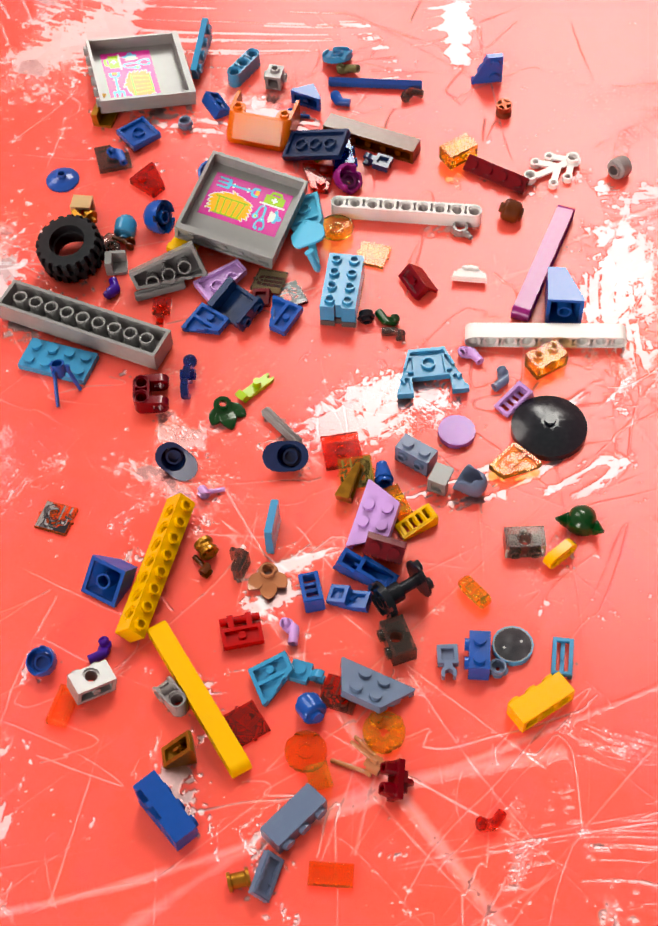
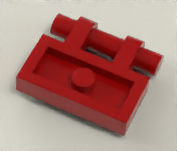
M245 612V615L235 617L229 615L226 616L227 618L219 619L220 627L228 626L226 629H220L224 651L265 644L261 622H252L260 620L259 612ZM242 623H246V624H247V625H242V626H236V627H234V625H236V624H242Z

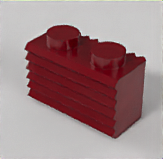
M369 531L363 548V554L371 555V557L375 556V558L378 557L379 559L382 558L383 560L386 559L387 561L390 560L391 563L394 562L400 565L407 542Z

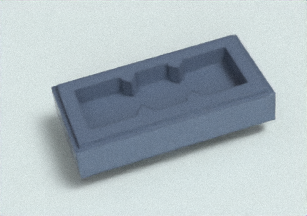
M264 850L248 893L264 903H269L285 860L270 850Z

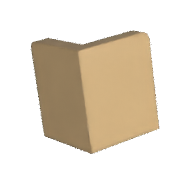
M73 194L70 211L75 209L81 214L82 210H95L93 196Z

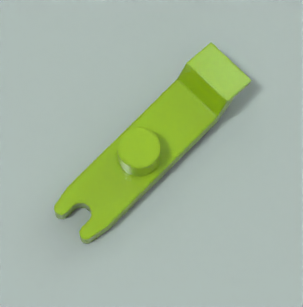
M266 373L260 378H254L251 385L243 391L239 389L235 396L246 403L274 382V377L269 378V373Z

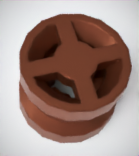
M509 99L498 100L496 103V116L499 119L510 118L512 102Z

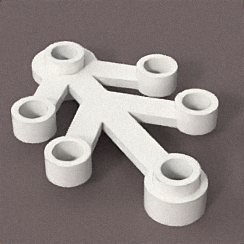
M547 152L544 155V161L538 158L530 160V167L532 169H538L539 167H545V169L538 172L527 170L524 172V176L530 179L528 185H533L537 179L553 173L548 182V188L555 190L558 188V178L561 169L567 167L562 181L569 184L572 182L573 169L580 165L581 159L576 152H569L566 156Z

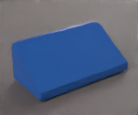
M205 92L202 103L214 119L229 115L230 107L219 93Z

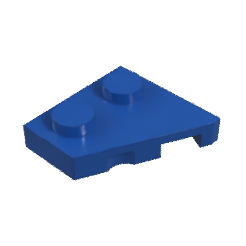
M503 53L486 54L483 62L477 68L476 75L471 77V84L502 82Z
M273 295L269 322L270 330L286 336L303 313V307Z
M202 302L181 328L184 332L220 335L231 321L225 315Z

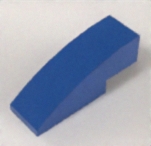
M347 547L344 548L333 566V569L367 586L375 581H379L386 587L396 582L399 577L398 574L367 555L361 557Z

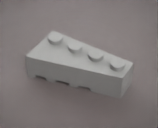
M192 240L129 270V276L136 290L185 279L189 280L200 276H208L207 270Z

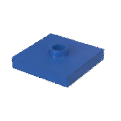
M144 116L116 130L117 135L134 152L161 138V133Z

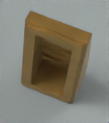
M360 462L355 463L334 495L337 500L352 503L364 470Z

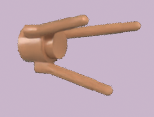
M357 735L354 736V739L360 745L353 740L350 741V744L367 757L363 764L366 769L334 758L330 759L332 763L363 773L369 778L372 774L377 777L381 773L380 764L385 762Z

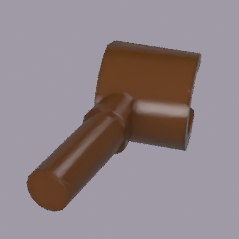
M112 235L111 239L126 244L127 250H134L133 245H136L133 237L125 239Z
M194 555L192 558L201 567L198 572L204 578H208L213 572L210 564L202 562L197 555Z

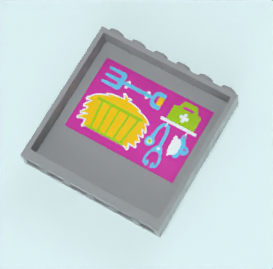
M178 31L85 40L83 53L86 65L88 66L89 76H92L90 79L91 86H94V97H97L96 105L100 107L101 114L196 104V90Z
M213 150L174 226L175 237L188 242L192 240L194 244L272 269L307 194L308 181Z

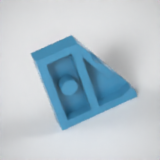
M286 651L248 669L264 707L268 706L295 671Z

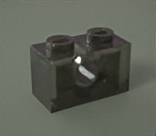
M544 526L504 527L503 546L505 558L519 559L521 557L539 558L545 556L546 539Z
M403 615L380 621L377 636L380 642H384V653L387 660L391 659L393 666L417 659V648ZM398 639L400 642H392V640Z

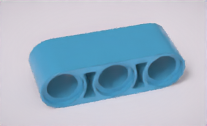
M250 48L246 50L227 69L230 87H240L260 67L258 49Z

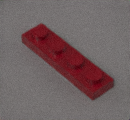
M469 154L463 170L522 195L530 180L525 176L472 154Z

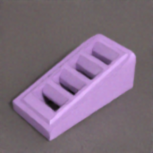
M519 380L494 405V408L508 419L523 402L534 397L533 391ZM510 400L514 405L511 406L507 401ZM504 404L509 410L506 411L501 406Z

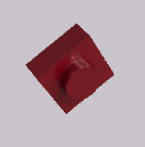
M254 288L252 295L261 297L265 304L264 307H270L271 289Z

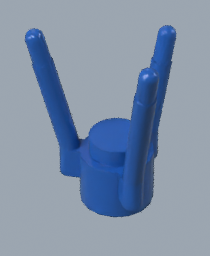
M56 359L50 362L49 365L53 377L56 407H59L57 379L63 378L67 372L78 390L81 391L82 388L70 370L69 364H64L63 360Z

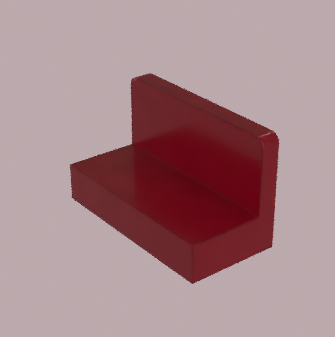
M409 263L398 275L415 300L419 301L427 291L434 293L438 291L421 267Z

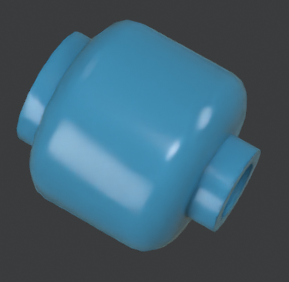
M126 214L118 217L115 220L114 234L125 239L127 237H135L137 229L135 219Z

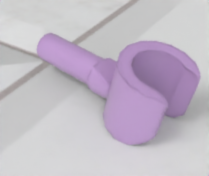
M200 485L197 488L199 491L197 494L203 500L208 499L211 494L225 492V487L208 489L205 485Z

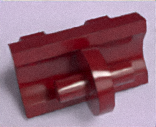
M399 758L380 764L381 774L388 775V782L380 783L378 794L387 797V802L402 800L403 794H407L408 786H414V780L408 778L409 771H405V759Z

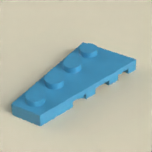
M202 18L190 69L193 79H199L201 73H203V65L213 38L212 25H210L208 18Z

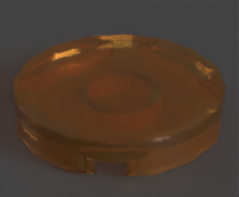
M310 730L294 733L286 741L284 748L285 759L288 765L301 773H310L321 768L328 754L325 740L318 733Z

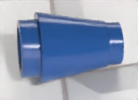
M381 460L376 463L375 483L382 489H388L392 486L394 478L387 462Z

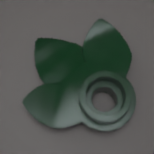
M225 396L215 399L213 403L214 408L209 413V421L212 426L221 422L222 425L230 430L234 429L237 418L246 417V411L239 403L231 402ZM223 402L226 406L222 407L219 404Z

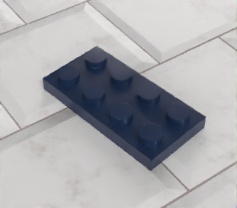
M349 129L291 131L282 158L284 161L342 159L351 132Z

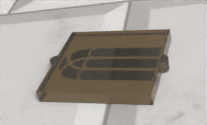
M260 268L256 277H253L254 281L250 289L270 288L272 293L280 294L283 286L286 285L285 281L289 274L288 272Z

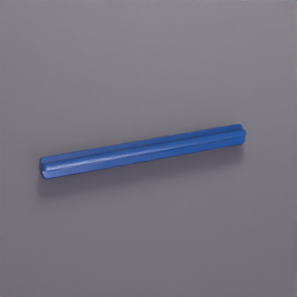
M329 77L328 79L330 87L422 89L421 80Z

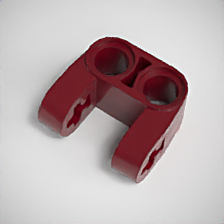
M166 374L138 375L134 378L132 397L138 413H163L168 411L169 399L166 396H152V391H163L169 388V377Z

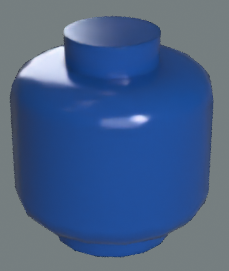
M305 692L298 697L295 710L305 723L314 724L323 720L327 707L317 693Z

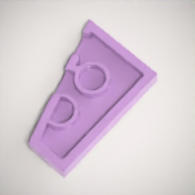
M236 259L208 273V276H203L193 281V285L208 302L229 276L238 283L247 274V269Z

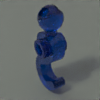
M188 354L183 358L184 366L183 369H180V394L183 400L191 399L189 384L196 380V370L193 367L196 366L197 359L192 354Z

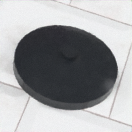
M538 396L523 402L516 409L511 421V435L515 444L525 454L543 461H558L571 457L581 449L586 440L587 421L582 411L572 402L557 396Z

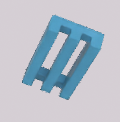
M553 637L551 674L554 675L558 672L556 670L558 642L561 643L559 672L563 677L572 680L574 639ZM565 643L569 644L568 672L564 671Z

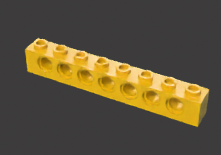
M182 493L166 500L115 630L117 635L130 643L145 638L196 504Z

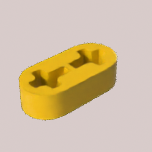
M570 538L565 539L544 557L543 563L549 569H554L573 554L577 544Z

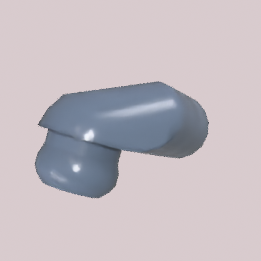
M499 366L496 370L498 380L491 384L495 392L510 381L509 371L505 366Z

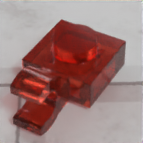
M154 297L152 314L157 318L156 325H163L165 315H170L172 298Z

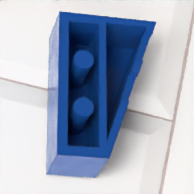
M155 770L133 785L138 803L177 851L199 835L197 820L192 815L188 816L183 803L174 797L169 786L162 781Z

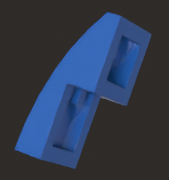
M331 584L326 602L343 609L368 613L372 601L370 596L373 594L371 591L352 590L350 585Z

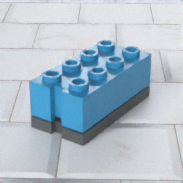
M329 253L319 306L320 325L335 326V323L342 324V327L356 328L365 276L364 255Z

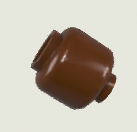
M508 198L505 203L501 202L498 212H501L500 218L502 220L516 223L521 220L525 208H522L521 202Z

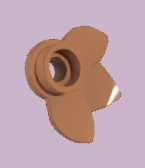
M271 562L263 563L258 572L252 574L248 580V590L260 589L261 595L267 600L272 599L276 595L278 588H287L288 585L286 575L279 572L277 566Z

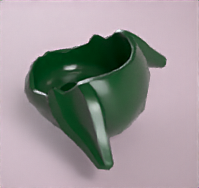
M576 505L570 512L555 517L557 522L575 535L589 536L605 532L597 520L595 511L587 505Z

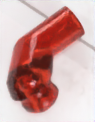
M497 809L492 818L486 819L479 816L475 820L476 828L480 832L496 831L507 814L502 809Z

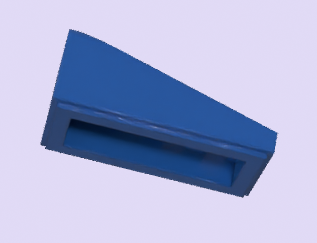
M318 571L299 574L298 578L306 613L325 610Z

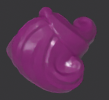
M343 163L333 173L335 185L349 195L354 194L362 187V175L356 171L355 163Z

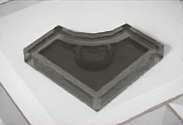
M110 145L94 148L100 174L133 168L129 152L124 153L128 161L127 165L121 166L118 160L112 159L107 155L106 151L111 147Z

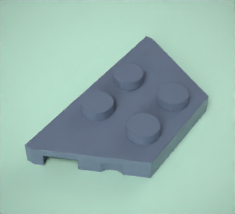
M341 658V697L374 712L381 713L387 710L388 707L399 704L401 699L407 696L409 698L414 696L415 688L347 658Z

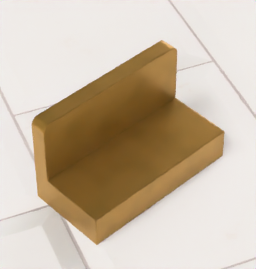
M95 104L91 112L93 125L112 128L119 112L101 114L100 107H97Z

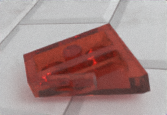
M303 163V171H305L306 179L310 184L311 192L317 191L321 194H328L333 178L334 166Z

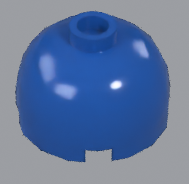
M154 200L146 206L143 219L150 231L158 234L171 232L175 223V217H172V212H174L172 204L168 200Z

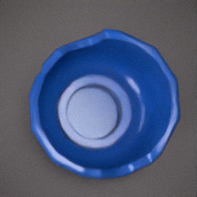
M44 645L32 649L27 654L25 662L27 670L37 677L50 675L57 666L55 652Z

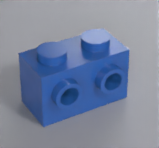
M470 630L469 638H465V651H468V657L464 658V669L468 670V679L489 680L491 631Z

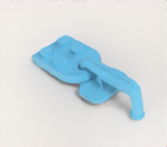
M317 191L305 196L291 226L293 231L291 240L293 247L296 249L308 246L309 249L304 254L307 256L313 270L320 272L321 266L316 243L321 242L325 238L320 196Z

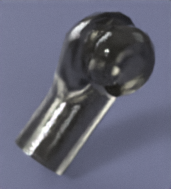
M409 87L402 92L401 99L404 103H408L413 96L422 98L424 90Z
M381 327L382 336H396V341H405L406 332L397 327Z

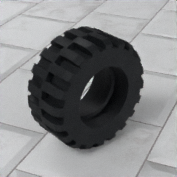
M71 214L67 215V217L60 216L57 220L50 221L48 226H44L43 232L39 233L37 237L38 240L35 247L36 254L50 277L57 281L63 280L65 283H70V281L80 282V279H87L90 274L93 275L96 273V269L101 267V261H104L106 246L97 226L90 219L83 218L80 215L74 217ZM76 241L84 242L82 247L74 254L68 256L58 255L65 245Z

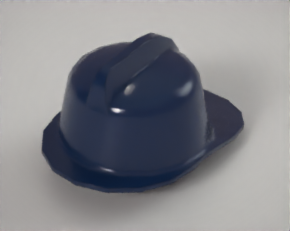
M299 441L272 442L265 447L262 455L265 466L276 472L300 470L306 465L309 457L307 448Z
M174 442L163 443L157 448L155 460L158 466L179 481H187L196 475L198 471L196 458L185 448Z

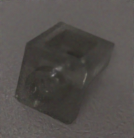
M231 547L229 550L231 560H233L231 571L234 580L242 582L251 564L249 552L242 548Z

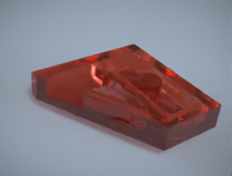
M152 161L129 179L130 184L152 198H155L165 190V184Z

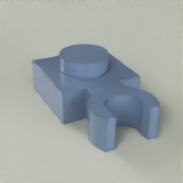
M457 644L436 645L437 666L443 667L441 679L445 680V674L451 673L453 680H456L457 670L455 667H459Z

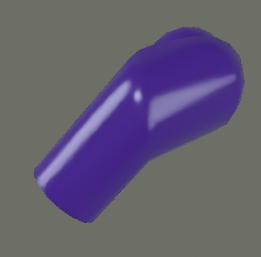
M116 277L109 279L110 286L103 293L106 299H111L120 293V286Z
M107 636L100 637L98 640V650L87 655L90 664L108 657L112 643Z

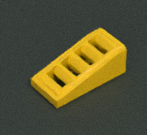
M427 503L396 523L394 527L402 539L406 541L438 525V515L430 504ZM404 526H407V528L410 530L408 533L404 529Z

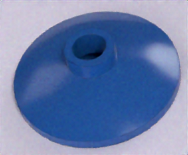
M67 167L58 168L49 173L46 183L52 191L67 192L78 185L79 175L74 169Z

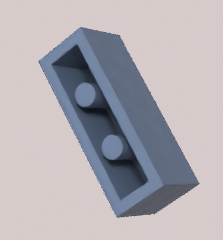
M307 783L260 828L261 836L279 854L284 850L288 851L295 844V839L300 834H306L311 828V824L316 819L320 820L326 814L327 800Z

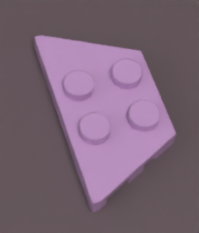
M368 479L346 543L348 549H353V546L365 544L369 531L391 538L401 504L372 480Z

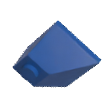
M94 554L91 557L81 591L115 608L132 586L138 567L122 559Z

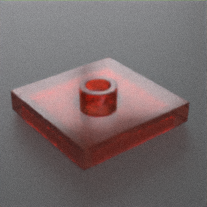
M357 431L320 436L326 471L342 469L341 460H344V467L349 468V459L352 461V467L355 460L357 462L359 461L357 459H363Z

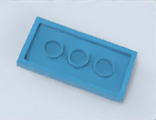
M32 337L17 365L19 369L52 377L49 364L53 360L61 359L64 361V364H69L70 370L78 383L85 385L99 360L98 353ZM67 372L65 373V376L63 378H60L62 380L73 382Z

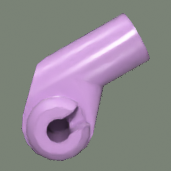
M460 346L457 350L460 357L472 359L477 365H481L484 362L483 357L474 347Z
M281 618L279 625L289 635L288 645L297 646L299 626L290 618Z

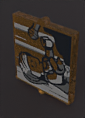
M47 500L42 511L39 512V517L34 527L66 536L71 525L74 524V519L79 510L75 507Z

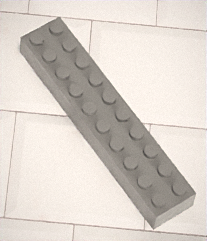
M15 279L0 298V318L155 370L159 368L173 345L172 334L169 329Z

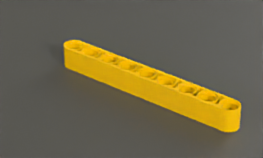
M166 620L148 628L147 633L178 687L185 694L190 708L230 776L234 779L252 769L249 758Z

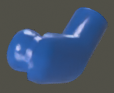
M337 90L331 92L330 97L335 105L350 107L351 99L342 98Z
M113 147L107 149L106 153L110 158L118 160L121 166L127 165V158L121 149Z

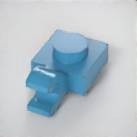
M293 659L292 665L295 671L288 679L289 681L306 686L309 680L318 684L324 683L326 678L324 676L325 671L314 669L312 663Z

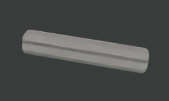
M184 280L135 291L134 295L136 301L139 302L186 288Z
M265 407L261 411L262 416L288 441H299L302 443V438L270 407Z

